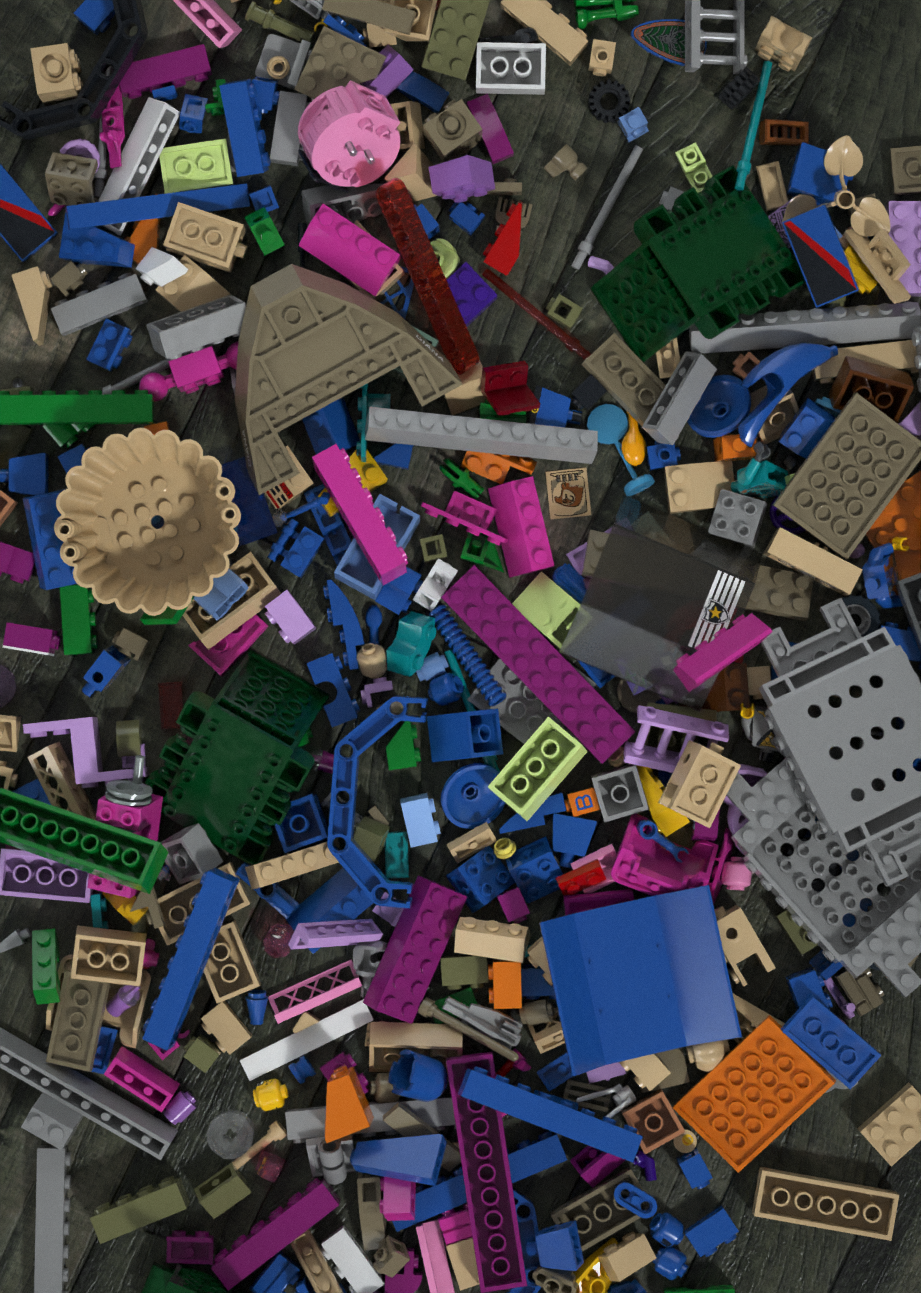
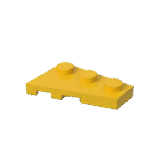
M357 449L349 457L350 468H356L362 479L360 481L363 489L367 487L369 492L387 482L388 478L368 450L366 462L361 461V456L357 455ZM326 488L322 490L318 497H321L323 492H328ZM331 497L328 504H322L330 517L339 512Z

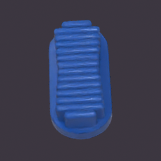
M565 563L553 572V581L579 604H584L591 598L595 590L594 586L572 568L570 564L567 565Z

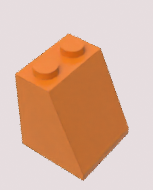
M344 1065L333 1070L334 1073L331 1074L327 1082L326 1143L370 1127L374 1119L353 1066L347 1068Z

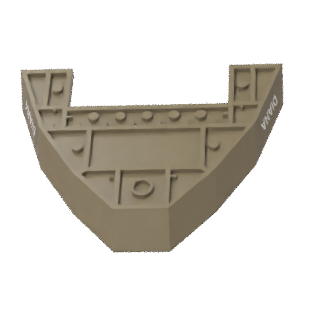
M290 264L252 285L238 340L235 406L248 474L258 495L300 473L278 434L279 431L398 366L401 367L421 406H424L462 385L452 364L396 311L338 280Z

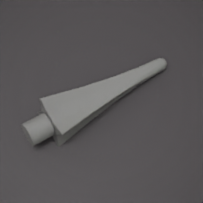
M25 928L22 931L17 929L1 941L0 953L27 943L25 939L31 936L29 929Z

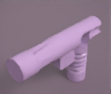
M831 977L827 981L824 979L825 986L847 1020L854 1017L855 1005L846 1002Z

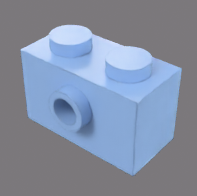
M427 793L401 798L400 802L410 847L438 842L437 835L441 834L438 820L433 821L432 813L436 812L433 798L428 799Z

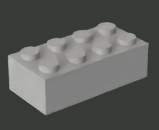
M230 294L146 324L153 349L166 359L173 360L180 358L184 352L202 350L206 344H219L225 341L224 338L231 335L233 337L240 336L246 305L244 301Z

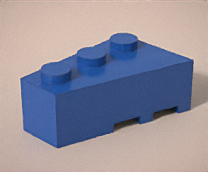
M65 212L59 258L69 262L72 261L73 263L132 268L134 244L98 226L69 230L67 214Z

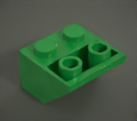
M405 721L386 746L389 770L416 767L417 762L421 761L420 749L414 746V739L418 738L416 724L411 725V721Z

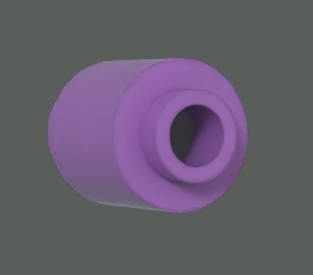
M180 1091L166 1105L163 1114L174 1125L178 1122L182 1123L197 1108L195 1104L197 1099L189 1091L185 1093Z

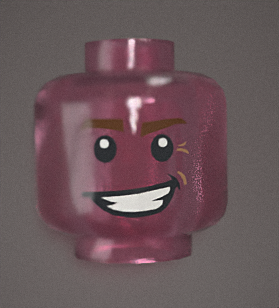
M274 924L263 938L264 950L269 956L282 958L289 955L292 949L288 944L294 933L292 927L288 924Z

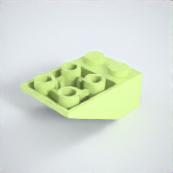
M542 571L512 603L539 632L561 651L566 648L593 618L585 608Z

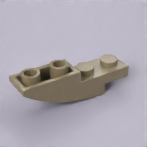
M358 1172V1204L364 1250H378L386 1243L385 1238L387 1237L386 1218L383 1213H380V1199H383V1191H381L380 1187L382 1176Z

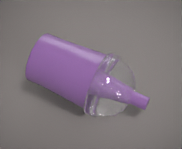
M122 985L118 992L106 1003L107 1011L112 1016L119 1017L131 1006H135L139 1002L140 986Z

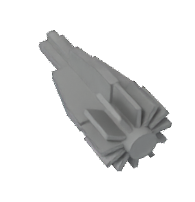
M451 997L445 1000L442 1008L462 1018L461 1022L509 1049L512 1046L516 1047L522 1036L520 1031L523 1025L518 1020L498 1010L471 1003L468 1007Z

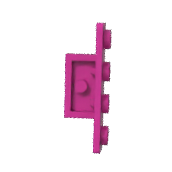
M454 491L446 511L425 502L421 504L422 507L426 508L424 513L436 518L439 514L447 517L445 522L456 527L459 526V523L467 526L466 531L476 536L483 533L488 536L487 541L500 546L501 542L506 544L508 542V539L488 531L497 509L464 494Z

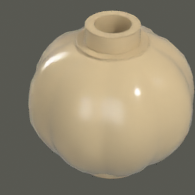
M728 1040L686 1046L689 1063L695 1062L698 1069L710 1072L724 1059L726 1053L730 1052Z

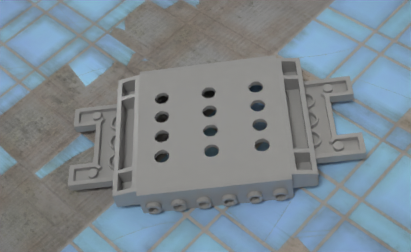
M839 598L820 608L829 629L790 647L781 627L772 630L773 632L761 642L778 678L761 685L759 688L768 706V709L764 712L765 717L763 719L767 728L773 730L776 736L774 738L775 744L779 750H783L788 769L794 771L797 777L795 780L796 785L801 792L804 791L808 799L806 804L811 813L815 812L819 820L817 825L821 833H825L827 837L834 835L844 855L865 845L885 886L888 887L909 876L898 855L921 844V772L913 768V761L921 759V683L909 662L907 654L903 651L901 645H895L886 628L883 627L862 637L842 598ZM872 676H879L882 679V686L880 688H873L870 685L869 680ZM853 685L859 686L862 690L861 697H851L849 688ZM832 695L838 696L841 699V706L838 708L831 707L828 702L829 697ZM809 706H818L821 710L820 716L812 718L808 714ZM892 718H901L904 722V727L900 730L894 729L891 725ZM873 727L882 729V739L876 740L872 738L870 732ZM859 737L863 742L862 748L859 750L853 749L850 746L851 738ZM832 747L841 749L842 757L835 760L830 757L829 750ZM898 768L904 771L905 778L903 781L898 782L893 779L892 772L894 769ZM878 778L884 782V789L878 792L872 788L871 783L874 779ZM858 788L863 791L864 798L862 801L857 802L852 799L851 791Z
M774 738L771 739L770 742L783 755V757L786 758L783 750H779L777 748ZM833 747L829 751L830 757L835 760L842 757V751L838 747ZM785 759L753 787L737 773L726 796L749 821L731 837L745 854L742 859L745 861L744 865L747 869L761 879L760 883L762 886L776 896L775 900L792 914V920L799 927L802 926L807 931V937L814 944H818L822 948L823 955L830 962L833 961L835 964L840 962L854 978H857L874 963L902 996L906 998L921 985V979L908 965L921 953V844L898 855L909 876L904 881H898L890 885V892L887 896H880L877 892V886L884 882L865 845L856 849L859 853L858 859L850 861L843 854L834 835L827 837L825 833H821L815 822L816 814L815 812L811 813L806 804L808 799L804 791L801 792L795 782L797 777L794 771L788 769ZM876 778L872 781L871 785L875 791L879 792L884 789L882 780ZM856 788L851 791V797L854 801L859 802L863 800L864 793ZM801 828H806L810 831L811 837L808 841H801L798 838V831ZM784 843H789L793 846L794 852L789 857L782 855L780 851ZM832 863H837L841 866L842 872L839 876L835 877L829 873V866ZM815 878L822 879L825 884L824 889L820 892L812 889L811 883ZM863 898H868L873 903L872 909L868 912L860 908V901ZM847 913L854 915L856 919L852 927H847L843 924L842 918Z

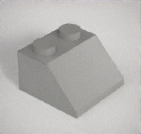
M626 764L590 775L604 822L649 809L636 765Z
M199 823L185 827L160 842L169 852L165 863L179 884L202 878L205 872L216 868L223 862L218 850L213 846Z

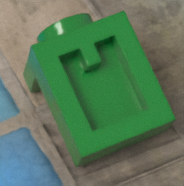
M225 79L216 80V87H213L214 101H218V103L205 104L207 113H211L213 116L225 114L219 87L227 83Z

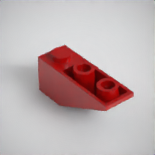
M521 201L517 205L512 204L506 214L510 218L505 225L501 223L494 234L498 237L494 245L489 243L482 254L486 257L483 261L484 263L506 276L520 255L523 205Z

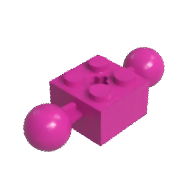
M238 341L231 344L226 354L217 357L213 347L210 346L168 361L172 373L166 376L156 372L144 375L139 383V390H148V394H153L154 402H157L167 395L168 389L176 386L181 392L190 394L198 391V386L203 384L208 386L221 382L220 378L224 377L223 369L231 367L237 370Z

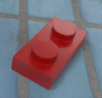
M597 859L556 877V880L564 896L573 895L590 886L597 885L606 880V876Z

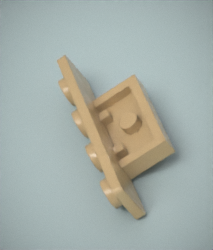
M853 229L846 230L844 236L873 274L875 280L887 293L889 299L894 304L908 301L911 295L899 279L911 264L887 231H878L870 241L867 236L859 235Z

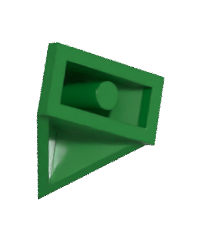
M468 532L460 559L504 572L494 543L487 541L488 536L483 533L476 536Z

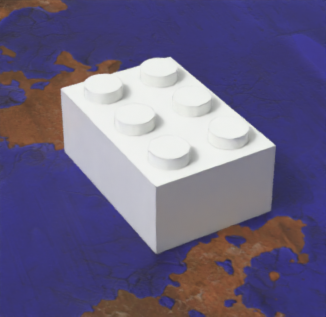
M477 42L476 93L544 95L546 44Z

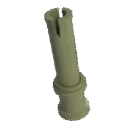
M252 1L245 20H252L261 24L264 29H274L300 42L302 40L311 42L314 32L275 15L276 12L274 10H266L256 5L255 1Z

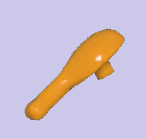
M627 412L629 429L623 438L621 449L625 460L629 464L637 466L646 457L647 445L639 431L638 422Z

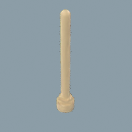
M276 1120L272 1123L264 1137L232 1162L237 1170L273 1140L276 1142L278 1139L282 1140L287 1136L286 1129L279 1121Z

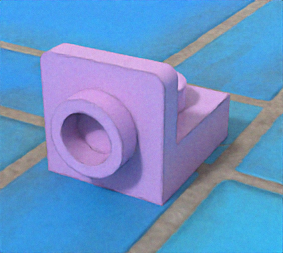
M385 892L381 899L388 898L389 894ZM376 905L372 911L395 927L404 908Z

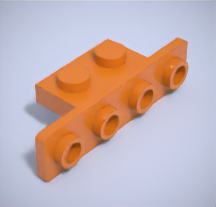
M467 451L460 467L467 468L471 472L503 484L510 466L532 475L537 462L529 457Z

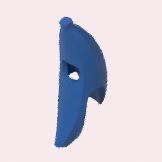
M812 343L789 345L770 354L747 374L739 389L743 387L748 388L762 378L768 390L765 398L738 426L740 439L745 445L752 447L766 419L801 377L838 355L837 346L827 347Z

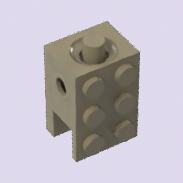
M455 99L450 101L443 107L445 109L438 115L433 113L424 120L426 122L423 125L424 138L426 141L429 140L439 155L441 163L459 158L482 142V128L462 99L457 102Z

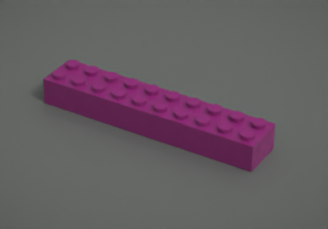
M475 565L441 597L601 764L635 733L634 729Z
M492 1051L446 1058L481 1293L527 1286L501 1111L457 1095L467 1068L474 1070L475 1066L487 1070V1076L496 1078Z

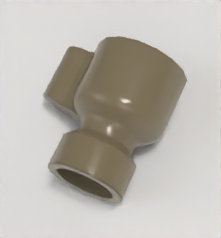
M568 144L561 148L544 167L553 178L567 170L575 181L588 168L583 163L578 162L577 153Z

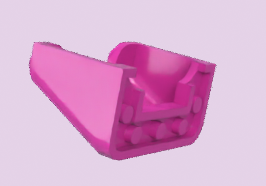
M636 813L631 815L611 870V877L615 882L651 896L706 886L708 884L719 845L706 840H699L695 842L692 849L684 847L688 850L689 854L684 851L678 852V858L683 861L682 863L678 862L673 858L672 853L653 839H644L638 834L636 829L637 823L640 820L648 819Z

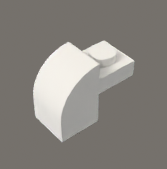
M438 558L413 600L429 611H432L451 584L458 570Z

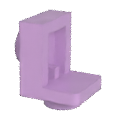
M386 677L373 679V684L364 685L365 690H361L362 703H367L368 708L373 707L371 693L393 690L392 681H387Z

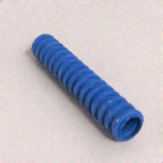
M440 605L433 609L428 616L435 618L436 629L441 631V636H445V642H449V648H453L452 652L457 654L456 658L461 660L460 664L465 666L464 670L469 671V677H473V683H477L476 687L481 689L480 693L485 695L484 699L489 701L488 705L491 707L502 702L507 694L505 692L502 693L503 689L501 686L498 687V681L493 680L495 677L490 675L491 671L486 669L487 665L482 663V658H478V652H474V646L469 645L471 642L466 640L467 636L462 634L463 630L458 628V623H454V617L449 616L451 613L446 611L447 607Z

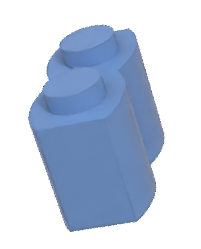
M228 569L224 576L213 578L214 584L209 594L193 598L216 621L222 618L249 588L231 569Z

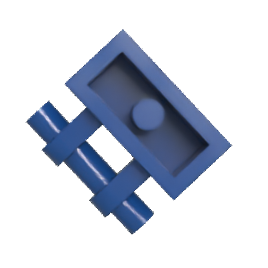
M291 518L288 525H284L281 531L283 533L278 541L270 547L272 550L267 557L275 562L278 556L282 555L285 558L280 566L302 578L325 539L305 526L300 534L297 533L295 529L299 522ZM290 537H292L296 541L288 552L284 547Z

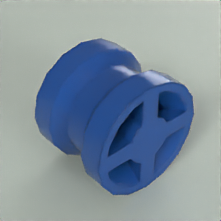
M304 1055L300 1057L297 1063L288 1065L300 1084H303L307 1077L316 1075V1071Z

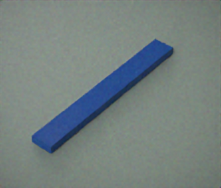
M246 183L65 206L68 228L70 230L172 217L178 202L211 212L250 207Z

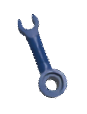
M640 820L637 823L636 829L642 838L647 840L653 839L672 853L676 861L683 862L677 856L679 851L689 854L687 849L675 845L657 832V826L652 821Z

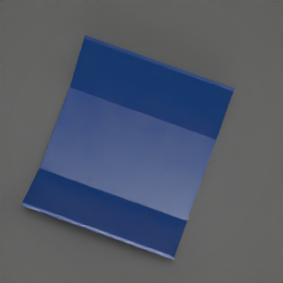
M709 885L582 911L539 923L572 1076H577L608 1064L685 1046L742 1037Z

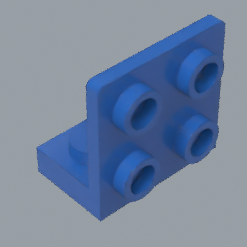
M546 836L517 849L510 858L506 859L509 872L519 887L526 903H531L560 889L556 877L563 875V872L553 855Z
M490 845L446 875L456 891L467 896L465 903L472 913L488 904L515 883L512 875L501 860L495 856L494 850Z

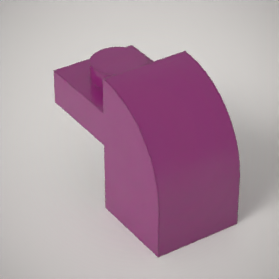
M407 1248L410 1260L404 1265V1271H399L393 1278L385 1275V1293H414L420 1286L423 1271H414V1268L418 1269L419 1255L414 1254V1248Z

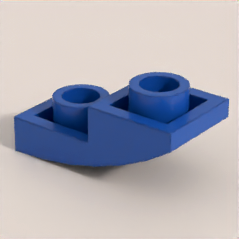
M413 71L396 88V90L413 102L419 101L434 113L440 111L449 95V92Z

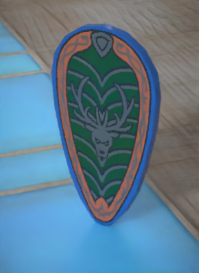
M653 20L642 23L631 30V37L644 50L670 63L685 66V20ZM702 41L700 43V52L705 54L707 44L706 41Z

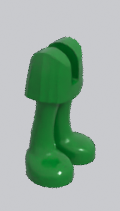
M574 0V8L613 5V7L598 10L576 9L575 19L577 28L584 29L587 23L597 19L615 18L619 22L638 16L639 7L637 5H622V3L637 0Z

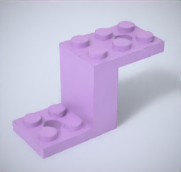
M97 717L23 724L24 734L30 733V738L45 737L49 731H53V735L71 733L76 784H82V788L99 786L98 782L105 781V786L108 782L128 779L133 781L134 769L103 772ZM149 767L143 768L142 782H144V777L150 776Z

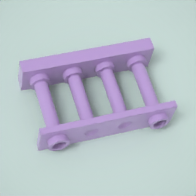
M638 705L637 723L642 724L636 742L626 741L624 762L673 773L689 740L694 742L696 736L709 738L706 748H709L711 742L717 744L718 740L728 742V725L718 721L713 722L655 709L650 706ZM651 726L664 728L658 748L644 745ZM673 731L687 733L679 753L667 750Z

